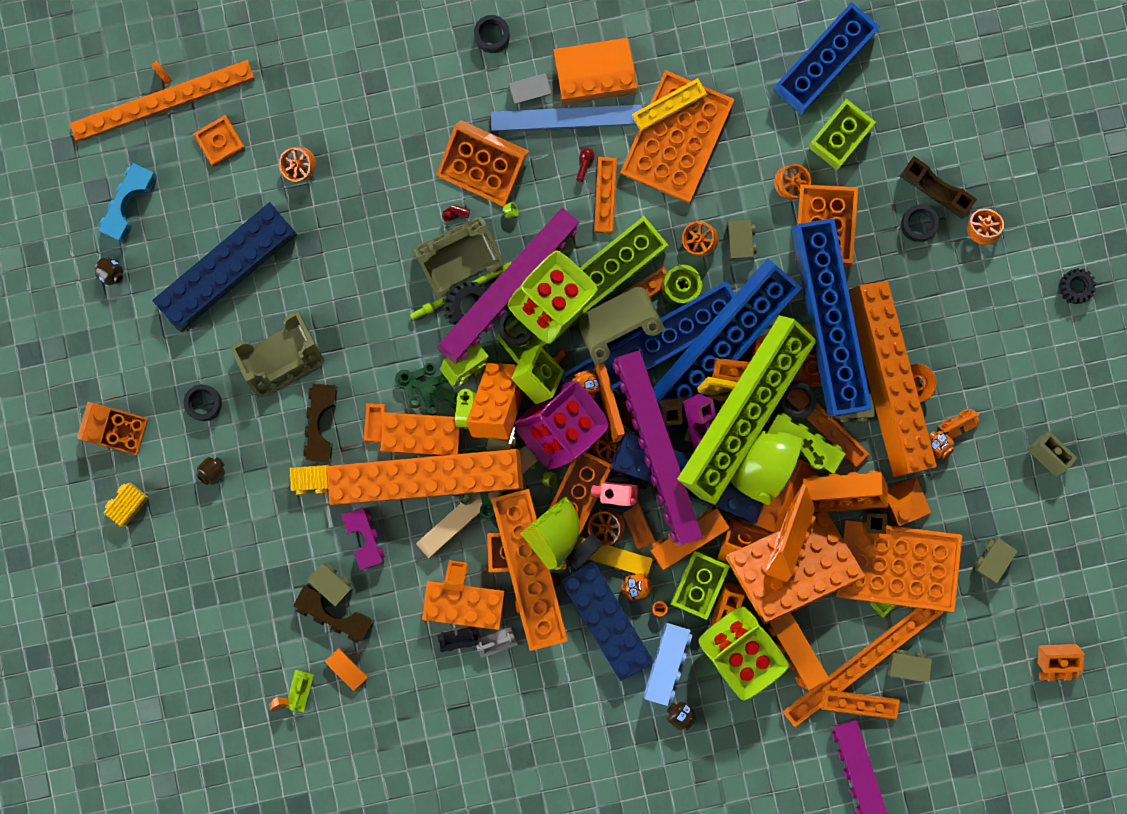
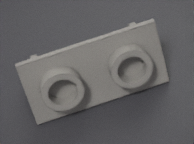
M512 627L479 638V645L476 647L481 658L517 646Z

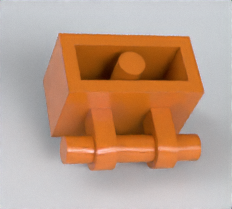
M1077 644L1039 645L1038 665L1043 670V672H1039V680L1054 682L1056 679H1064V681L1078 679L1079 672H1083L1084 652Z

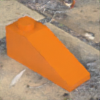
M723 582L716 598L711 626L733 610L741 607L745 597L741 586Z

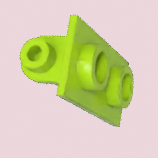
M295 670L288 695L289 705L285 708L296 712H304L314 674Z

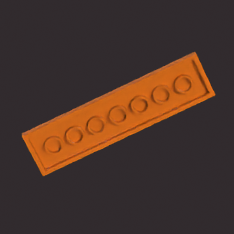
M529 489L492 498L491 501L529 650L532 651L567 642L568 639L550 570H548L520 534L537 520Z

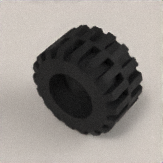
M460 282L451 286L450 291H446L445 295L447 297L443 298L442 303H445V307H442V311H446L444 316L446 319H449L448 322L451 325H456L464 316L460 309L462 298L469 294L477 302L487 291L485 286L479 285L477 282Z

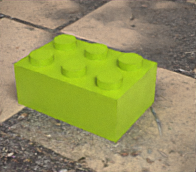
M845 99L810 142L808 148L838 171L876 122L848 99Z
M693 551L670 604L707 620L730 566Z

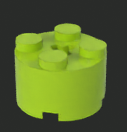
M688 265L673 267L666 272L661 281L662 295L667 301L675 305L687 304L697 298L702 290V280L699 273ZM682 281L685 288L680 289L678 283Z

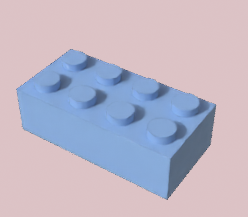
M665 623L643 696L644 699L668 706L669 702H673L675 691L672 689L674 683L678 684L681 672L678 669L680 664L684 665L687 655L684 649L686 645H690L692 639L689 629Z

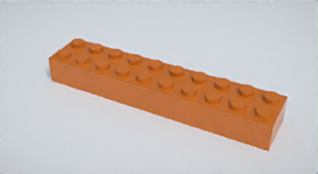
M883 281L851 288L848 291L860 351L893 477L937 467L889 282Z
M518 449L327 466L330 505L524 489L521 450Z

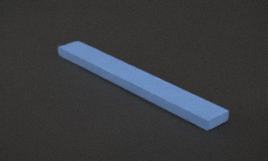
M642 105L491 112L492 132L637 125L632 114L642 109Z

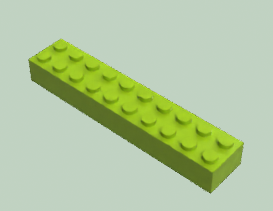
M645 216L640 218L580 267L596 284L598 292L590 304L583 308L579 316L566 330L573 326L582 314L594 309L667 250L668 244ZM515 319L505 327L506 332L513 338L523 337L528 331V328L518 319ZM500 333L495 335L496 340L517 365L523 352L539 345L543 349L549 345L535 334L528 343L521 346H512L506 343L501 338Z
M778 316L677 478L679 482L700 499L712 504L717 503L817 341L795 319Z

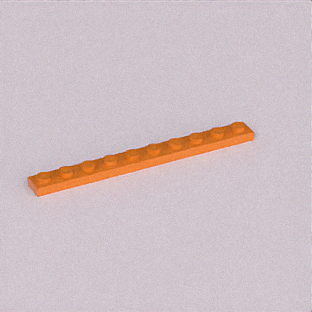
M245 60L69 124L75 141L80 142L255 78L249 61Z
M915 608L828 675V680L809 690L782 711L795 728L821 708L824 689L843 691L945 611Z

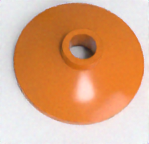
M910 365L920 402L926 401L932 397L936 390L935 374L926 365ZM920 379L923 381L922 386L919 384Z

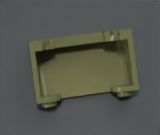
M482 217L472 219L418 245L413 250L436 298L446 296V291H450V287L453 284L484 269L496 272L505 265Z
M635 287L582 314L577 320L579 331L595 365L608 359L610 351L607 343L642 326L646 334L652 336L665 331L656 308L647 291L642 287Z
M298 311L289 314L285 318V329L252 346L250 342L241 341L231 347V351L246 382L258 397L270 395L319 368L325 361Z

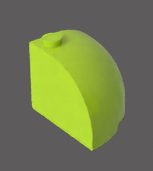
M760 431L731 478V483L745 495L769 505L784 488L794 470L799 457L802 438L783 432L765 434V431Z
M563 497L520 534L548 570H558L566 564L564 560L570 555L577 543L580 531L579 518L569 499Z

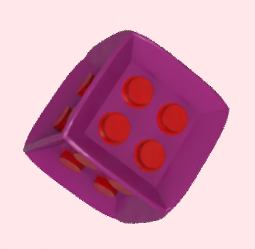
M576 381L558 386L553 398L534 404L515 423V428L521 439L535 457L548 469H555L572 462L587 451L610 426L605 414L594 399Z

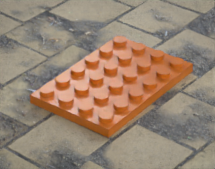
M665 70L651 103L692 81ZM703 86L707 93L706 97L642 132L638 130L620 174L690 204L735 99Z
M827 512L814 515L816 516L812 527H808L807 530L810 533L806 544L803 543L801 549H804L802 558L796 562V566H798L795 577H790L788 582L765 574L780 531L727 554L726 559L764 625L865 577Z
M845 520L843 540L865 577L838 590L837 598L954 613L962 535L886 525V534L865 533L862 522Z

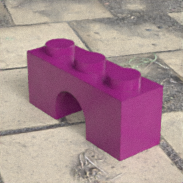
M699 394L683 401L694 451L710 427L708 421L716 417L713 399Z
M362 507L341 515L348 534L359 531L365 536L366 542L364 547L354 551L360 570L383 563L385 553L382 546L378 547L376 540L379 539L376 528L372 529L370 524L373 521L370 511H366Z

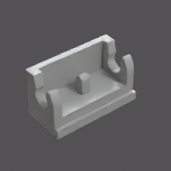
M546 73L509 83L515 104L551 94Z

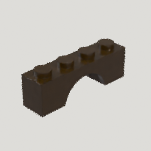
M915 156L912 157L899 175L961 219L967 215L977 200L962 188L953 187L942 181L931 171L928 165Z
M312 384V388H309L308 399L311 400V407L307 408L309 426H306L305 438H308L307 445H304L303 456L306 457L307 461L332 463L333 444L322 436L319 424L322 415L337 404L338 387L336 385Z
M731 392L702 396L713 399L717 416ZM691 397L657 401L665 426L683 424L687 420L683 401Z
M307 585L303 586L293 605L297 608L296 612L303 616L309 614L314 617L313 621L321 625L327 623L331 626L330 629L338 634L344 632L348 634V639L356 643L365 640L374 622L373 619L359 612H355L344 619L333 617L324 607L323 595Z

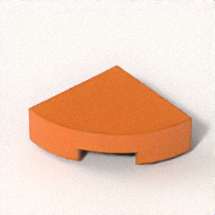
M157 60L151 64L164 83L167 84L172 80Z
M277 697L269 704L270 710L274 712L289 705L288 698Z

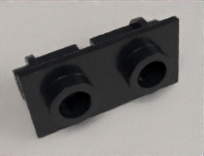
M470 626L458 629L459 635L457 636L454 630L441 632V635H437L438 642L440 643V652L479 645L476 627L472 628Z

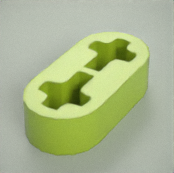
M810 435L801 437L800 451L810 466L814 469L824 468L827 465L828 458L817 441ZM804 439L806 441L810 440L812 442V444H810V447L813 450L812 452L808 448L802 447V445L804 444ZM813 453H815L817 457H823V460L821 461V466L820 464H814V461L816 459L813 456Z

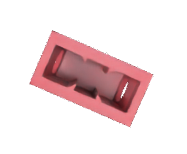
M605 482L602 483V486H592L591 497L600 498V503L632 506L637 504L639 485Z

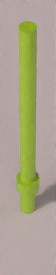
M510 261L503 265L500 270L490 272L472 282L483 285L500 276L512 262ZM447 296L432 303L428 302L422 305L423 308L410 314L412 320L414 321L426 314L434 313L435 309L445 305L442 301Z

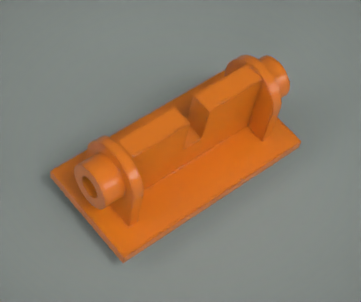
M973 409L963 410L960 412V415L944 420L942 424L938 425V428L953 439L962 434L960 427H963L965 432L977 427L978 423H980L977 417L979 414Z

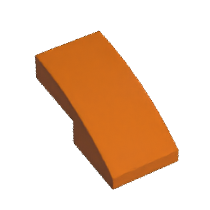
M340 648L325 661L353 691L368 678Z

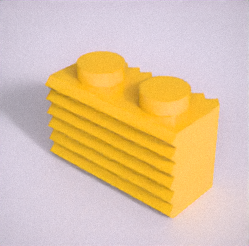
M329 465L290 468L291 491H296V495L308 494L309 490H315V494L327 493V466Z
M132 483L121 485L117 490V497L110 499L105 505L106 510L104 514L120 527H126L149 499L146 494Z

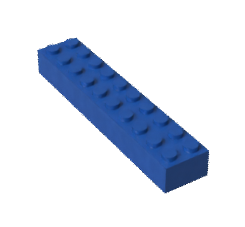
M827 219L796 224L791 230L811 333L817 340L814 348L828 418L871 410L872 407L835 220Z
M767 258L653 387L656 400L693 397L697 394L706 395L700 394L697 387L707 377H712L716 358L737 361L802 287ZM679 424V425H670V426H665V427H666L671 433H674V431H675L681 424Z
M725 281L660 318L665 331L652 336L646 334L642 328L609 347L610 355L604 363L612 390L620 388L619 382H621L619 374L615 373L613 367L615 358L640 350L648 372L687 350L735 296L728 282ZM592 358L563 373L561 377L562 383L571 382L575 378V374L589 370L590 373H594L593 370L596 365ZM599 391L595 393V398L593 399H596L600 396Z

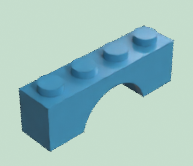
M135 163L131 167L129 166L125 172L123 183H120L117 187L115 199L111 200L108 205L106 216L100 220L99 231L124 243L132 227L125 217L126 204L137 194L149 193L157 175Z

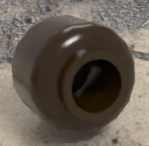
M207 457L196 468V476L205 485H214L225 475L223 468L225 464L218 457L215 459Z

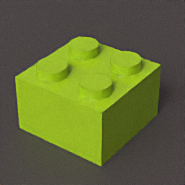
M479 343L475 347L472 345L467 350L469 353L462 361L458 360L454 364L447 357L443 360L440 371L453 388L456 385H464L472 374L476 376L484 370L483 367L486 365L489 356Z
M539 345L523 352L511 379L535 404L553 398L564 370Z

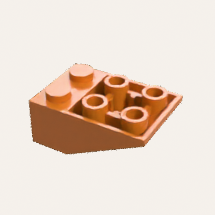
M87 402L77 439L137 455L148 418Z

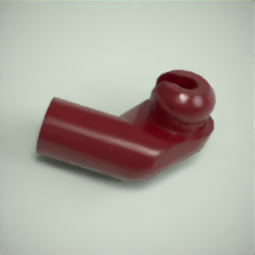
M452 205L443 211L442 219L446 222L453 220L457 216L468 219L470 209Z

